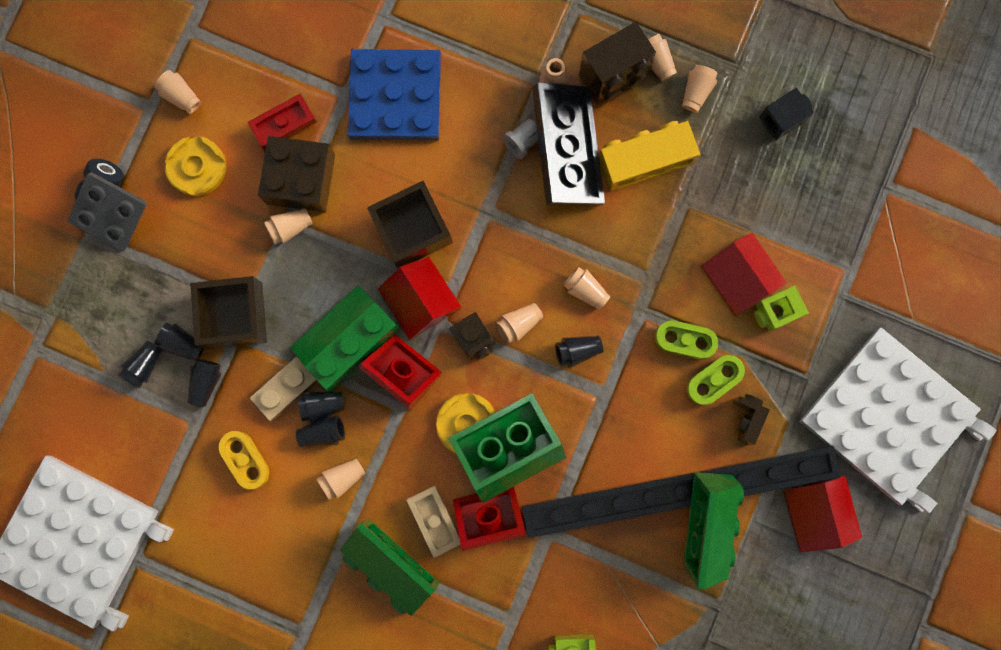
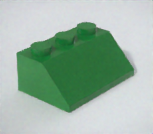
M357 285L290 348L325 390L334 392L359 368L365 359L396 334L400 328Z
M532 393L448 438L482 503L566 458L559 438Z
M694 472L683 564L697 589H707L729 579L730 567L735 565L736 556L733 542L734 537H737L739 534L740 523L737 511L738 506H741L743 503L744 490L733 475Z
M371 519L361 522L340 549L345 555L342 558L343 561L355 571L360 569L368 576L366 582L375 591L380 593L383 590L392 598L390 604L403 615L407 612L412 616L432 595L440 583Z

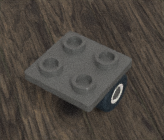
M91 159L87 162L83 172L85 180L81 181L76 188L74 194L76 202L68 222L124 251L131 241L147 206V202L120 188L124 175L117 165L104 159Z

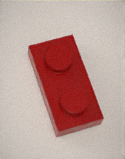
M301 93L248 121V124L260 146L265 151L268 136L289 138L317 121Z

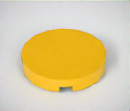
M205 137L182 138L170 148L165 158L166 178L176 190L185 195L194 197L208 195L216 190L225 178L227 169L225 155L214 142Z
M469 393L455 395L447 400L438 412L436 422L438 437L446 448L456 453L448 438L496 412L490 402L480 395Z

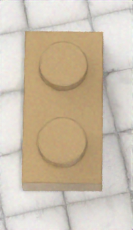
M296 356L252 395L250 399L267 419L273 422L297 400V397L302 396L304 392L308 391L318 381Z
M436 485L407 499L408 505L433 558L461 545L459 533Z

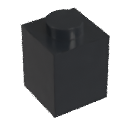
M796 87L768 105L759 118L777 141L805 123L814 111L812 110L809 98L801 94Z

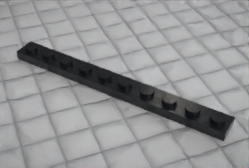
M834 446L819 447L696 471L733 475L743 487L744 496L840 478ZM694 472L522 505L528 538L690 507Z

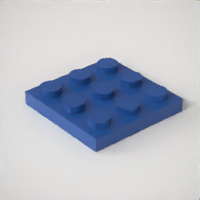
M351 49L349 139L439 140L440 50Z

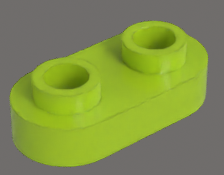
M670 320L661 324L655 333L657 346L661 350L672 354L702 360L712 356L718 348L716 334L712 330L701 326ZM667 332H672L675 335L673 343L666 341L665 334ZM697 339L704 340L705 348L703 350L696 347L695 342Z
M724 355L716 359L689 380L686 388L689 399L697 405H708L716 401L743 379L745 368L742 361L733 355ZM723 366H728L731 369L730 377H725L722 374ZM699 384H703L707 388V393L704 396L697 392Z

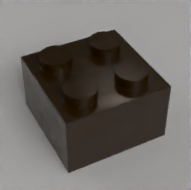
M637 21L585 50L582 54L579 77L586 87H590L591 95L597 105L604 100L611 102L622 94L623 89L630 85L633 88L637 87L647 80L656 51Z
M268 136L258 196L267 205L326 212L335 153L331 146L327 143Z
M424 180L367 207L397 269L453 243L451 235Z
M254 276L190 283L195 346L208 350L267 343L263 285L261 281Z

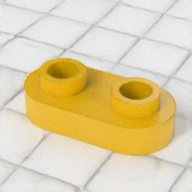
M240 431L226 433L219 442V453L237 483L245 489H258L265 485L269 479V467L249 435ZM237 441L242 444V450L239 453H236L233 449V445ZM253 467L257 468L259 472L256 479H252L249 475Z

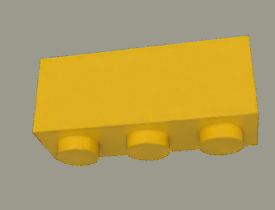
M672 121L663 125L661 130L652 133L649 130H645L633 135L631 140L622 143L621 140H614L605 144L604 148L600 151L599 161L611 192L693 165L701 154L689 122L686 121L679 124L678 121Z

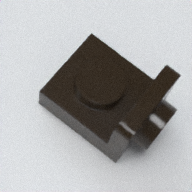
M476 312L449 328L469 360L476 358L479 361L493 352L491 347L495 345V340L489 334Z
M746 394L745 397L739 396L735 398L733 402L734 405L749 411L748 415L743 414L738 423L736 431L740 432L737 440L747 445H755L770 409L762 406L763 401L761 399Z

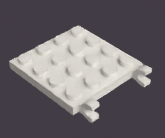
M881 327L876 329L799 421L827 446H834V450L839 456L897 505H903L907 500L919 512L925 511L927 513H930L938 503L925 493L919 491L917 487L963 430L966 429L978 441H981L983 438L990 440L997 431L985 421L975 417L981 410L978 406Z
M45 456L0 539V580L91 628L98 627L101 622L107 629L116 631L117 627H124L129 615L109 607L146 534L158 542L163 540L169 541L174 529L154 520L158 510L53 456Z

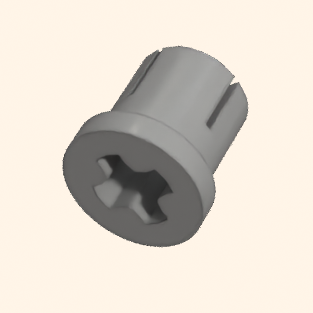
M527 119L512 132L507 131L502 136L506 147L518 159H523L527 155V151L538 142L537 125L531 119Z

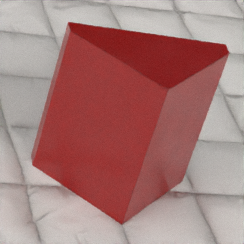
M753 233L733 242L701 265V268L735 317L787 283Z
M430 257L399 267L378 288V291L409 340L414 339L462 308Z
M396 334L359 366L362 371L411 410H413L442 374L438 368Z
M845 475L840 476V478L783 490L799 552L843 548L862 538Z
M514 486L482 503L477 493L453 499L462 551L526 535Z

